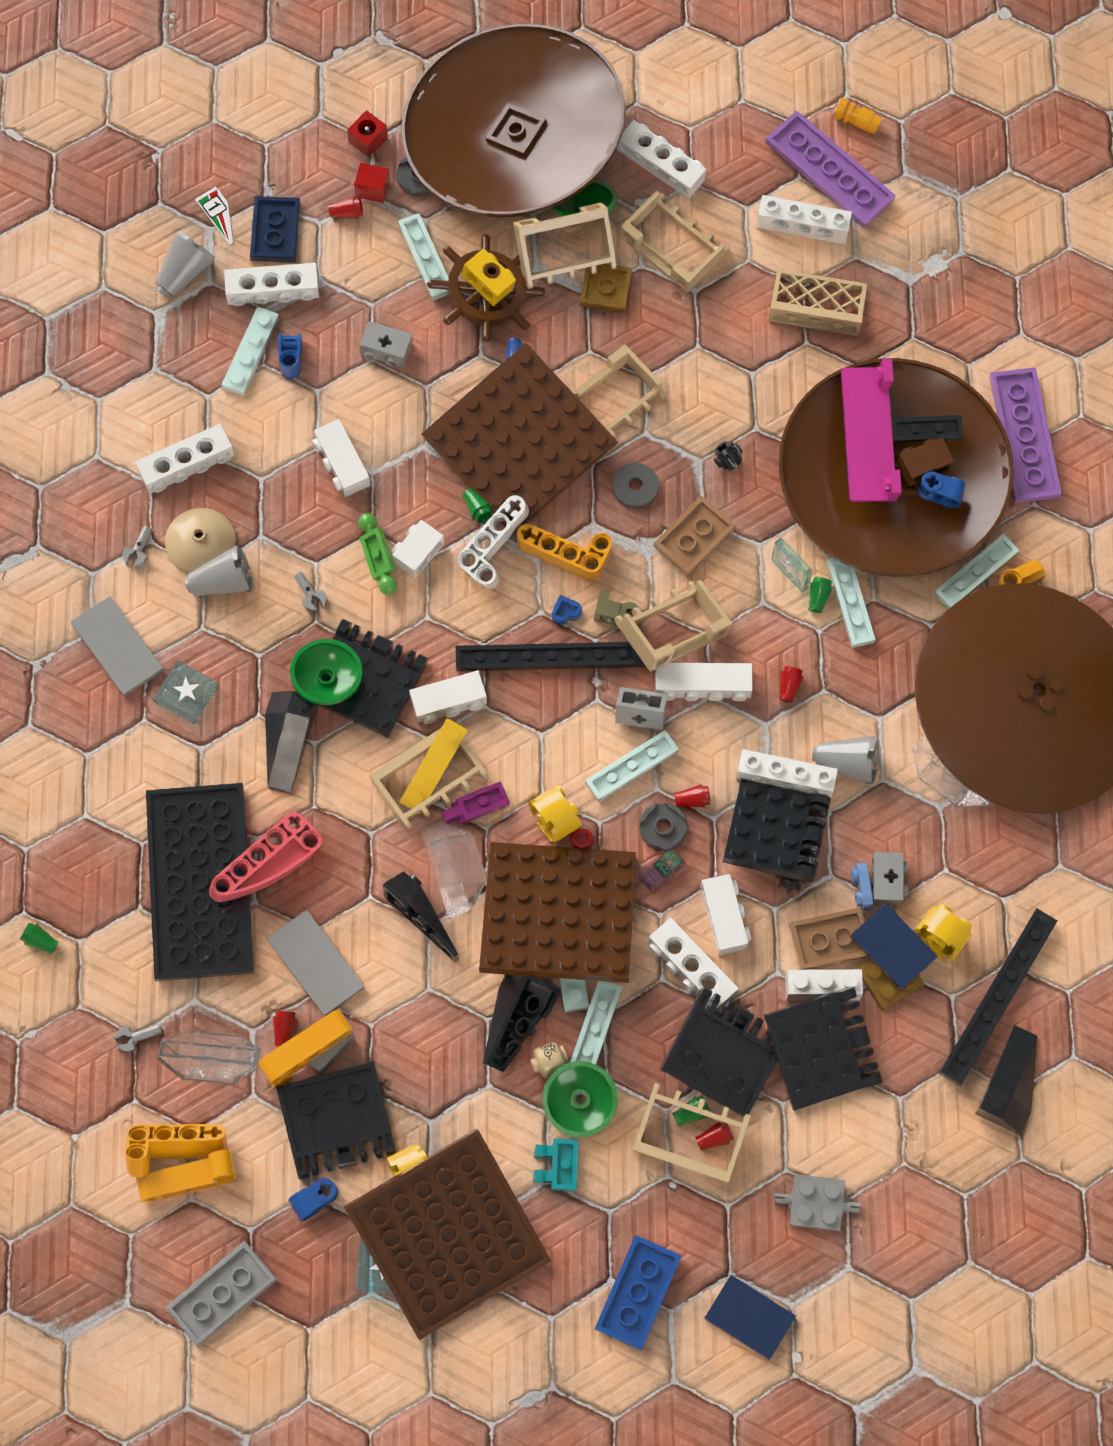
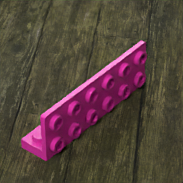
M882 359L879 367L842 368L841 381L850 502H896L901 494L900 470H895L889 394V389L894 381L892 359Z

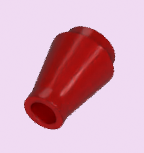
M355 196L329 204L328 206L331 218L357 219L359 216H363L361 198H355Z
M784 666V670L780 674L779 700L793 703L794 697L804 678L802 676L803 670Z
M700 784L680 792H674L676 807L705 808V805H710L708 786Z
M276 1010L275 1016H273L274 1046H281L291 1039L297 1022L295 1012Z
M720 1121L701 1135L695 1137L701 1151L730 1144L729 1141L734 1140L729 1125L724 1122L720 1123Z

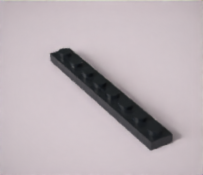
M629 642L455 646L456 671L646 667Z
M1038 908L1035 909L940 1070L939 1074L958 1086L962 1085L1058 920Z

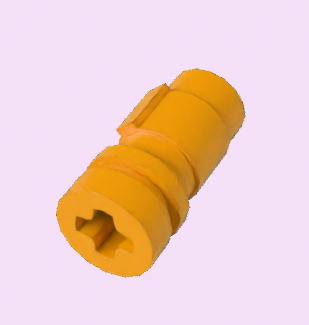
M842 97L833 118L839 121L842 119L845 124H853V126L875 135L882 118L876 116L874 111L864 106L859 108L856 106V103H849L850 100Z

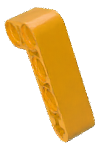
M523 524L517 531V546L520 550L589 581L600 577L612 552V539L606 533L594 535L587 549L532 524ZM549 544L554 546V549L548 551L543 547ZM604 544L607 548L599 550L596 548V545ZM567 554H572L576 558L573 560H567L564 556ZM588 564H595L597 568L594 570L587 569L585 566Z
M337 1009L263 1057L258 1062V1066L272 1088L276 1090L277 1086L285 1085L292 1079V1073L349 1036L353 1032V1028L341 1010Z
M220 1124L133 1126L128 1130L125 1157L127 1173L136 1178L145 1176L149 1173L151 1159L208 1158V1154L228 1149L226 1129Z
M229 1149L208 1154L207 1159L149 1172L143 1177L136 1178L141 1203L158 1201L238 1180L233 1155Z

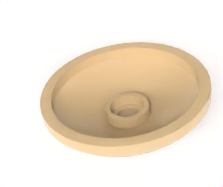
M195 508L180 514L173 520L166 533L165 546L172 563L180 570L190 573L236 546V535L232 524L223 514L208 508ZM197 533L203 534L201 538L195 537Z

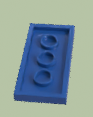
M635 1235L594 1330L641 1351L682 1255Z

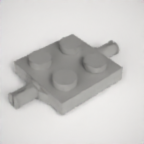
M795 1174L790 1194L776 1192L774 1194V1197H778L774 1198V1203L789 1204V1225L840 1231L841 1218L844 1211L860 1213L859 1208H851L860 1207V1202H848L845 1199V1180Z

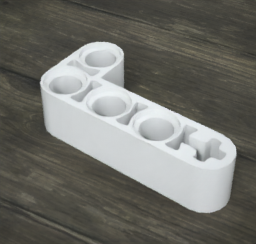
M514 495L509 497L458 556L460 567L485 589L495 588L500 581L498 572L488 561L529 514V507L520 496ZM515 505L520 506L521 510L519 512L513 509ZM507 513L510 517L513 518L512 521H510L509 518L506 516ZM505 521L507 523L506 528L502 531H497V524ZM485 539H490V546L486 549H482L480 547L482 541ZM475 557V563L472 566H465L466 559ZM486 572H492V579L484 582L482 580L483 575Z

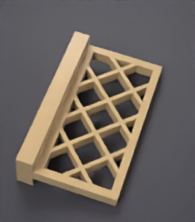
M777 269L768 321L859 336L867 284ZM780 277L791 279L793 284L785 287L780 282ZM812 282L816 287L808 291L802 284ZM829 285L835 286L839 291L831 295L825 288ZM796 287L803 293L797 298L789 292ZM851 289L860 290L861 295L853 299L848 291ZM820 291L826 298L817 302L812 295ZM784 294L790 300L788 303L776 301L777 298ZM841 295L849 301L842 306L835 300V298ZM807 298L813 305L810 307L802 306L799 302ZM830 302L836 309L833 311L826 310L822 306ZM853 306L858 311V315L847 313L845 309Z

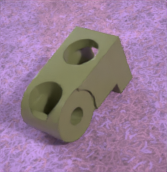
M600 592L594 621L617 626L614 620L616 616L621 615L623 618L628 613L631 618L634 617L632 609L638 607L635 603L626 602L623 604L608 600L609 593Z

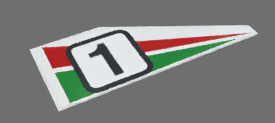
M215 186L195 200L230 245L233 243L228 202Z

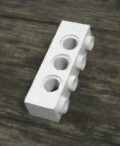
M633 120L622 133L617 150L688 199L704 182L706 168L701 162L692 160L682 149L673 147L664 137L657 136L651 132L646 125L639 124ZM642 144H647V145H649V146H648V147H642V146H640V145H642ZM664 156L667 159H660L658 157ZM681 168V169H684L685 171L680 172V171H677L676 169Z
M762 195L756 228L845 244L852 212Z
M316 263L224 270L228 305L242 306L246 303L266 304L271 301L284 303L296 299L309 301L319 298ZM293 282H298V283H300V284L297 285V286H291V285H290V284L293 283ZM270 284H276V285H277V286H275L274 288H269V287H267V286L270 285ZM246 286H254L250 290L244 289Z
M218 424L137 460L135 464L150 494L161 492L168 485L175 482L181 483L188 476L195 473H203L210 466L217 463L223 464L229 461L234 456V453L221 424ZM204 449H212L208 454L202 453ZM184 458L191 459L188 463L180 462ZM162 468H169V471L166 473L159 472Z
M742 749L736 780L741 781L742 778L807 794H824L831 798L838 769Z
M671 917L649 936L648 943L650 945L648 947L656 957L661 956L667 962L665 964L667 969L673 975L678 974L684 980L682 984L689 992L698 994L703 987L701 983L705 980H710L714 983L715 987L711 989L713 992L708 1003L715 993L721 996L720 1002L714 1011L715 1014L737 995L739 988ZM670 945H677L680 947L681 952L672 954L668 951V947ZM692 962L697 965L698 969L695 972H689L684 965Z

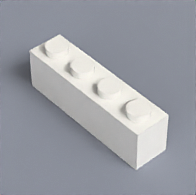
M668 663L655 669V692L668 694L667 701L674 700L675 698H684L687 701H696L699 698H708L711 701H720L723 698L745 701L747 698H751L752 663Z

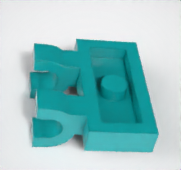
M554 1138L552 1146L536 1144L534 1158H552V1170H534L533 1183H551V1190L576 1192L579 1140Z

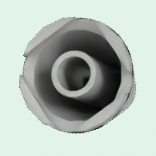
M180 231L177 232L172 240L155 282L158 285L156 290L166 297L169 295L175 296L207 268L215 258L203 246H199L193 242L192 238Z
M238 546L230 548L190 572L188 579L185 580L188 592L193 593L194 596L242 593L254 589L253 577H249L248 569H250L248 560L242 548H238Z
M869 736L820 742L817 747L813 748L812 761H815L817 765L838 769L837 774L866 784H874L878 771L875 768L876 763L879 762V739H877L878 737Z

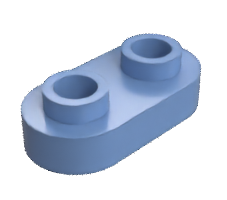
M865 862L856 863L855 869H851L853 884L857 883L858 892H855L856 906L861 907L862 911L873 910V897L867 865Z

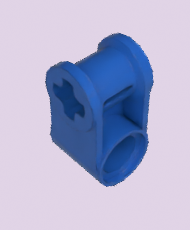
M278 334L280 372L286 379H294L301 372L302 334L297 336ZM287 363H294L292 366H286Z
M927 472L923 475L918 486V494L924 500L936 502L949 508H958L961 505L966 483L959 478L948 477L936 472Z
M323 1178L309 1187L298 1191L288 1201L302 1222L334 1202L338 1196V1189L332 1180ZM325 1185L327 1188L332 1187L329 1190L331 1195L328 1197L324 1194L320 1195L323 1192L322 1187Z

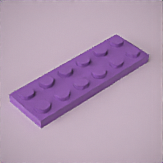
M795 111L766 138L765 143L842 210L851 211V217L863 228L895 200L896 195L798 111Z
M1036 367L991 372L989 378L996 414L1006 431L1013 456L1012 494L1014 503L1060 498L1062 493Z

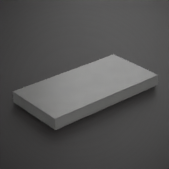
M111 596L71 621V625L124 697L164 671Z
M307 910L267 938V941L324 1017L365 988Z
M243 1241L165 1308L199 1348L272 1286L277 1279L250 1246Z

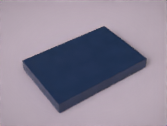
M254 196L250 261L296 263L300 198Z
M887 903L850 935V938L900 990L905 988L938 957Z
M730 1275L704 1319L767 1360H770L796 1315L733 1275Z

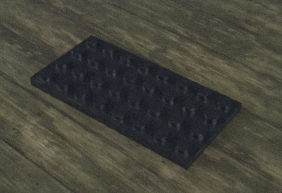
M243 783L146 790L155 982L254 974L250 894L224 902L213 900L209 894L213 879L247 850ZM240 868L233 870L235 875L239 877L245 876L244 870ZM223 884L215 885L217 891L221 893L228 891L227 887Z

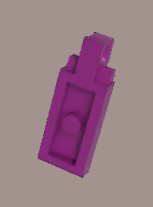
M497 782L457 798L455 802L451 803V809L442 812V818L446 825L457 820L459 824L467 823L509 806L510 801L502 783Z

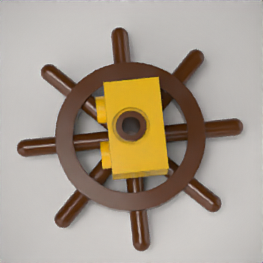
M487 234L481 237V250L472 251L462 257L449 246L443 248V253L454 263L448 281L429 280L427 286L430 289L447 290L448 298L454 309L444 317L443 322L446 325H450L458 317L462 316L470 322L482 325V339L485 342L491 340V325L501 324L512 319L523 330H527L530 327L529 322L518 313V310L522 305L525 295L543 296L545 290L543 287L533 286V288H527L519 268L521 265L519 255L511 260L499 252L491 251L490 237ZM460 274L467 282L458 281ZM459 291H471L474 293L464 300ZM508 294H515L510 304L504 299ZM478 300L482 301V310H478L472 306ZM497 304L501 308V310L491 311V305L494 307Z

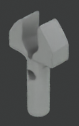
M144 526L134 547L130 549L124 548L122 556L126 566H128L130 558L135 556V554H137L138 558L133 565L134 569L145 565L148 557L146 554H143V548L151 533L150 527Z
M302 572L297 573L295 579L306 595V599L302 601V604L307 611L317 614V610L312 604V598L319 600L325 609L327 602L326 594L323 590L319 592L314 591Z
M155 1025L133 1032L129 1030L128 1026H125L118 1030L114 1039L116 1041L123 1037L129 1038L130 1040L127 1044L117 1046V1048L122 1052L131 1053L136 1051L135 1046L138 1041L161 1034L162 1028L160 1025Z

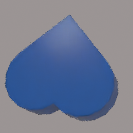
M560 595L552 610V620L558 625H564L569 620L575 621L581 617L582 607L578 602Z

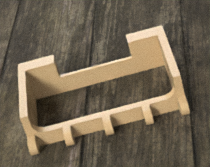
M656 191L620 227V238L688 293L728 253L730 248L722 243L718 247L711 242L715 237L712 233H709L706 237L694 228L698 223L695 219L687 223L678 215L681 208L676 205L671 210L662 202L665 199V195ZM656 207L712 252L692 273L679 263L674 266L643 240L644 234L636 229Z
M603 203L580 207V213L541 222L536 218H531L513 223L522 275L526 279L528 289L533 288L532 280L546 277L548 284H552V275L568 272L569 278L573 279L575 278L574 270L590 267L591 274L597 273L596 265L608 262L611 269L617 268L608 209ZM600 219L605 256L538 272L530 271L525 242L526 235Z
M625 344L607 358L606 367L578 389L573 385L569 387L572 393L580 400L627 363L652 389L605 427L614 438H616V434L613 430L624 421L629 426L634 424L630 416L641 407L646 412L651 410L648 402L656 395L662 400L667 397L666 393L661 389L662 382Z
M701 580L697 581L696 584L693 582L688 583V592L681 595L677 590L670 591L672 599L662 604L657 598L651 600L653 608L645 612H641L638 607L633 608L632 614L634 617L632 618L628 613L623 618L621 615L614 618L615 623L650 672L727 635L732 622ZM694 598L712 622L708 625L706 631L673 647L669 643L654 650L636 624Z
M440 729L370 774L371 783L401 825L406 827L407 830L412 828L411 823L408 821L419 812H422L426 818L430 816L427 807L440 798L445 804H448L450 799L446 794L458 786L462 785L464 790L467 791L470 789V786L466 781L475 775L481 776L483 779L488 777L487 772L462 740L458 749L473 769L403 814L383 785L395 778L396 772L428 752Z
M655 1083L632 1150L729 1183L751 1115L746 1114L743 1118V1123L726 1118L729 1110L728 1107L724 1106L721 1116L703 1110L705 1100L700 1098L698 1107H694L679 1101L681 1091L676 1090L674 1099L657 1094L660 1084ZM655 1099L741 1128L727 1171L641 1142Z

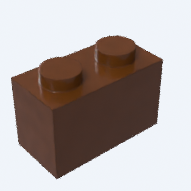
M942 437L936 440L934 438L928 439L916 448H905L899 454L897 464L908 487L920 483L923 475L927 472L944 474L951 471L954 459Z

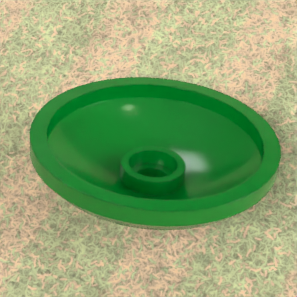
M594 180L580 193L551 209L563 217L580 213V207L603 203L607 207L609 214L617 205V193L611 186Z
M319 639L307 643L296 652L290 665V679L296 692L305 700L319 705H333L345 701L356 692L362 680V664L357 653L347 644L333 639ZM329 678L330 681L325 682L322 679Z
M576 1061L561 1066L549 1077L543 1091V1108L550 1123L560 1132L573 1137H587L602 1131L611 1122L617 1110L618 1093L614 1081L604 1069L590 1062ZM578 1094H583L586 1097L583 1104H579L576 1101Z

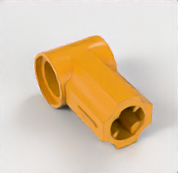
M1037 559L1031 560L1015 569L1004 571L997 585L1005 584V580H1010L1014 584H1033L1045 578L1044 567Z

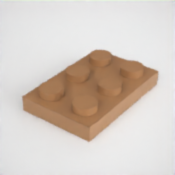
M700 496L654 542L653 547L689 576L735 530L736 525L703 496Z
M861 907L789 922L800 970H810L868 957L850 938V935L865 922Z

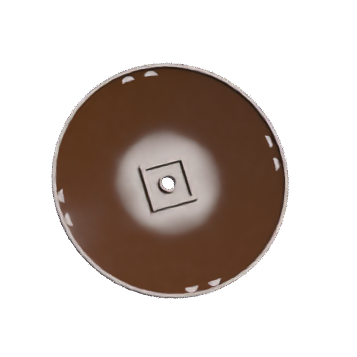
M540 24L498 26L483 30L458 41L442 52L426 67L414 84L405 104L401 127L402 142L407 160L415 176L431 194L442 202L458 210L480 216H524L547 210L569 200L584 190L602 173L612 159L622 137L625 124V99L619 78L610 62L596 47L583 38L560 28ZM517 127L522 129L519 133H511V130Z
M882 358L892 359L894 381L889 389L891 418L962 415L963 439L945 441L954 459V464L951 471L942 475L959 478L966 483L961 505L958 508H949L942 504L922 499L918 494L920 483L908 487L897 461L902 450L908 447L916 448L921 446L923 442L893 443L895 470H900L901 494L897 501L850 502L841 381L842 369L818 382L805 394L789 417L783 432L778 459L779 478L785 502L798 526L814 544L832 558L852 568L875 575L890 577L925 575L950 567L968 557L990 537L998 526L1008 505L1013 486L1014 470L1010 442L999 417L991 405L971 385L942 368L916 360ZM882 359L867 360L844 368L879 367Z
M1023 583L996 585L976 591L948 609L932 627L920 651L915 674V699L917 712L926 738L937 757L950 773L968 789L982 798L1005 808L1026 813L1044 814L1072 810L1097 799L1113 787V628L1092 608L1070 595L1052 588ZM1034 685L1042 688L1043 696H1038L1034 693Z

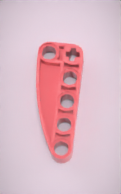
M290 812L213 879L209 889L211 898L217 902L241 898L283 879L318 852L322 844L321 835L303 815L297 812ZM293 823H295V824L297 825V827H296V828L294 827L293 829H291V828L289 827V824L292 825ZM276 837L280 840L281 844L273 845L269 838ZM304 840H312L315 843V847H307L304 844ZM259 853L262 855L263 860L256 861L252 858L251 854ZM240 868L244 870L245 876L239 877L235 875L233 870ZM223 884L227 887L228 891L221 893L217 891L215 885Z

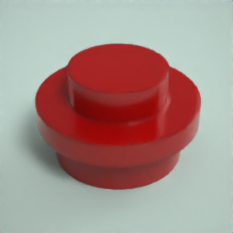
M579 828L572 832L570 836L572 848L591 849L594 844L593 834L587 829Z

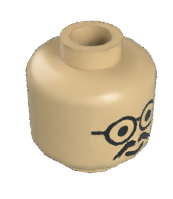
M551 1042L534 1050V1058L530 1062L535 1074L540 1072L541 1076L547 1079L558 1068L568 1064L569 1060L563 1045L558 1046L557 1043Z

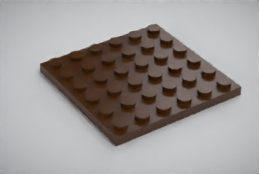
M527 343L523 344L421 433L424 439L469 488H473L476 493L492 506L493 515L509 497L515 495L523 498L529 507V514L520 526L531 520L618 443ZM515 505L513 507V509L517 510L518 512L521 510L520 506L518 507ZM507 513L506 516L509 518L510 521H512L513 518L510 517ZM502 521L501 524L506 528L507 523Z
M490 842L479 973L629 983L636 852Z
M477 1128L344 1206L418 1340H421L551 1262Z

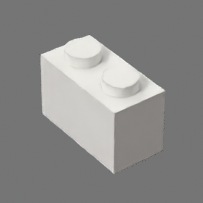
M422 520L417 525L413 524L407 531L405 540L402 543L398 542L392 550L394 564L414 579L419 576L444 545V535Z

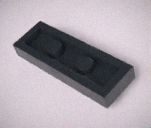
M962 415L891 418L893 443L925 442L931 438L936 440L942 437L944 441L963 439Z

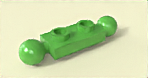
M365 513L361 515L358 521L361 530L366 532V534L359 537L372 579L379 581L378 587L381 593L391 595L397 590L396 580L389 575L396 571L383 528H376V517L373 514Z

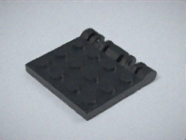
M342 619L333 640L347 644L357 653L362 664V680L356 692L345 701L333 705L318 704V706L389 738L410 698L409 690L415 688L429 658L419 654L411 670L410 667L416 657V652L411 650L402 666L396 662L402 654L403 646L398 644L389 660L387 657L393 647V641L377 635L371 649L368 650L367 648L374 633L368 631L362 640L361 646L354 642L360 633V626L355 624L346 640L352 627V622ZM329 678L322 679L325 682L330 681Z
M741 778L722 863L800 881L813 882L818 862L812 859V857L817 858L820 855L819 848L822 846L823 829L826 826L825 820L820 818L828 816L831 798L824 794H807Z
M703 986L698 992L694 1004L659 1070L744 1117L746 1114L749 1115L777 1061L767 1028L762 1040L756 1038L764 1021L758 1017L751 1026L749 1033H747L754 1014L740 1006L735 1009L728 1022L727 1019L734 1007V1003L731 1001L724 1005L720 1017L714 1014L721 996L715 993L708 1003L713 991Z
M854 986L764 1014L789 1101L794 1111L883 1082L879 1071L861 1076V1074L878 1069L877 1062H870L858 1067L856 1059L869 1057L874 1054L873 1047L853 1051V1048H859L871 1043L866 1025L849 1030L846 1028L847 1026L863 1022V1015H855L844 1019L842 1015L843 1011L853 1010L860 1006L858 1000L839 1005V1002L857 997Z
M374 1062L276 1087L299 1180L309 1177L304 1160L307 1157L312 1175L315 1176L318 1175L319 1169L314 1156L324 1153L325 1166L328 1172L334 1171L330 1151L335 1150L339 1169L356 1165L352 1145L357 1144L362 1163L367 1162L368 1158L366 1150H364V1142L373 1140V1149L377 1159L383 1158L378 1141L379 1138L383 1139L387 1156L396 1153Z

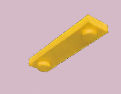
M449 718L445 720L399 803L412 809L431 796L468 729Z

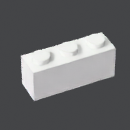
M335 420L315 429V439L312 440L313 445L318 453L322 452L324 456L322 461L327 472L332 471L335 477L332 481L336 490L342 491L344 496L347 497L369 487V475L340 420Z
M479 671L409 690L410 700L418 724H431L437 721V718L444 716L448 718L455 717L461 711L468 709L476 711L487 704V696Z
M730 874L702 880L700 888L718 956L746 950L748 941H751L749 928L743 925L742 918H745V912L742 903L738 904L736 895H739V889L736 880L732 881Z
M862 969L787 970L785 976L786 1001H807L851 986L855 987L857 997L847 1001L860 1000L863 995Z

